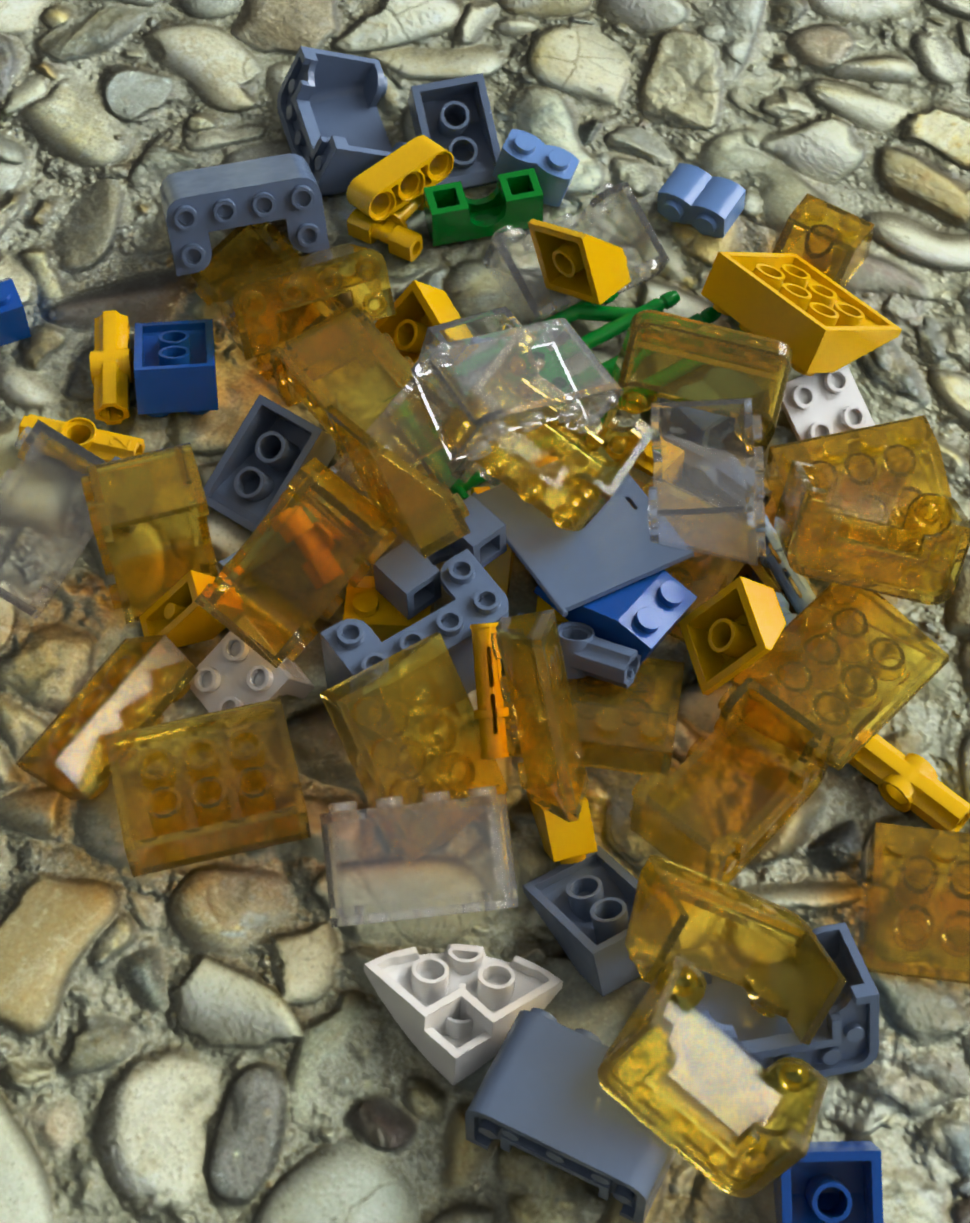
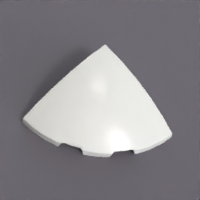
M448 944L445 952L419 954L416 947H410L385 954L364 964L366 976L394 1020L431 1065L453 1086L477 1071L497 1055L520 1011H531L532 1008L544 1010L563 986V981L554 974L520 956H514L511 962L486 956L482 946L468 944Z

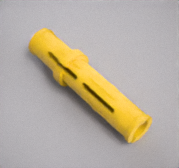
M498 622L470 624L478 707L473 712L474 719H479L481 759L509 757L505 717L509 716V707H504Z

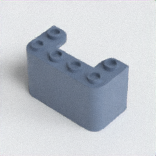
M287 153L176 172L168 175L161 183V203L177 276L204 270L212 259L209 232L285 219L288 237L291 244L297 250L303 253H312L330 249L321 191L307 161L298 154Z
M468 548L447 560L440 570V582L453 601L383 642L369 625L358 619L342 620L320 632L327 688L366 738L373 741L392 739L476 689L470 624L499 623L498 637L501 673L506 669L508 664V646L506 645L509 617L508 598Z
M532 1008L531 1011L523 1010L518 1013L465 1113L466 1140L488 1150L493 1139H500L501 1149L510 1152L512 1146L572 1174L598 1187V1196L605 1200H608L610 1194L613 1193V1197L623 1203L620 1216L635 1223H644L691 1124L696 1096L690 1088V1081L683 1075L670 1070H666L663 1073L646 1065L645 1060L641 1056L630 1050L621 1049L617 1051L602 1044L601 1040L592 1032L577 1028L574 1031L557 1023V1019L549 1012L540 1008Z

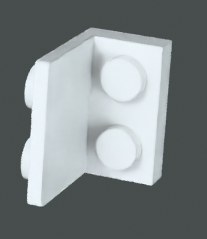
M848 365L833 373H814L813 376L802 374L764 392L762 404L764 409L779 405L781 411H784L807 460L815 459L875 429L874 421Z
M241 619L186 678L188 687L225 734L233 740H238L279 695L285 696L288 694L305 699L315 688L268 629Z

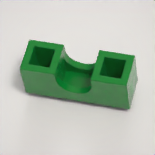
M534 168L497 174L496 189L490 195L481 199L466 198L461 181L423 188L425 222L433 247L529 229L527 222L531 219L543 221L544 195Z

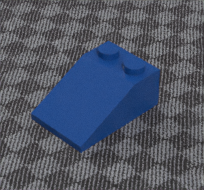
M213 319L135 323L134 380L138 415L147 414L150 417H164L175 412L202 415L210 410H218Z
M662 570L568 611V615L565 618L569 622H580L589 625L594 629L595 637L637 650L638 654L641 655V666L674 629L698 597L667 571ZM538 585L533 592L559 612Z
M871 1141L772 1143L776 1223H883L881 1150Z

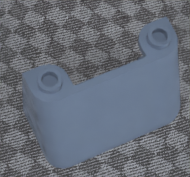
M300 46L278 93V114L291 153L298 154L307 161L322 197L344 193L356 176L406 144V142H397L393 148L391 147L377 109L380 98L387 91V78L384 76L378 59Z
M846 922L821 926L807 933L801 942L800 959L712 973L708 957L700 950L681 949L663 952V971L686 1068L693 1089L699 1094L717 1096L856 1072L865 1069L877 1058L879 1051L880 994Z

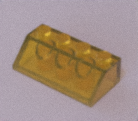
M165 634L124 639L16 764L23 771L69 799L90 800L96 798L108 787L110 783L108 777L118 766L127 763L137 752L136 744L142 737L154 731L164 720L163 713L169 705L186 695L191 687L189 682L197 674L198 670Z

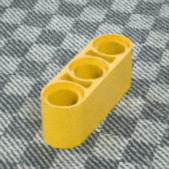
M417 136L356 176L348 185L346 198L351 205L374 221H382L424 193L423 188L435 186L444 180L453 169L454 157L451 152L427 136Z

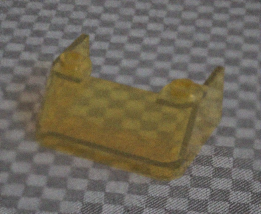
M656 310L640 311L631 320L609 379L601 431L609 433L618 409L631 414H639L653 408L657 397L736 416L734 431L744 440L752 442L749 466L757 468L775 433L791 371L792 349L786 343L776 339Z
M650 855L639 875L625 938V946L629 952V958L634 962L642 980L652 984L659 970L666 968L671 959L743 987L751 998L750 1005L753 1009L769 1018H774L776 1015L786 1018L799 1041L809 1046L847 981L807 922L787 908L661 856Z

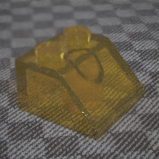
M807 193L788 217L772 253H795L844 288L869 255L875 224Z

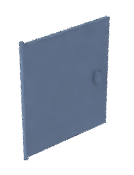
M603 442L480 494L476 492L472 494L506 524V543L563 617L568 615V611L694 557V551Z

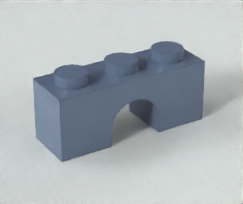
M471 495L459 504L450 506L442 516L427 526H422L415 530L410 538L394 549H388L373 562L375 589L410 620L442 597L440 570L435 565L449 560L468 548L478 562L485 567L507 551L506 524Z

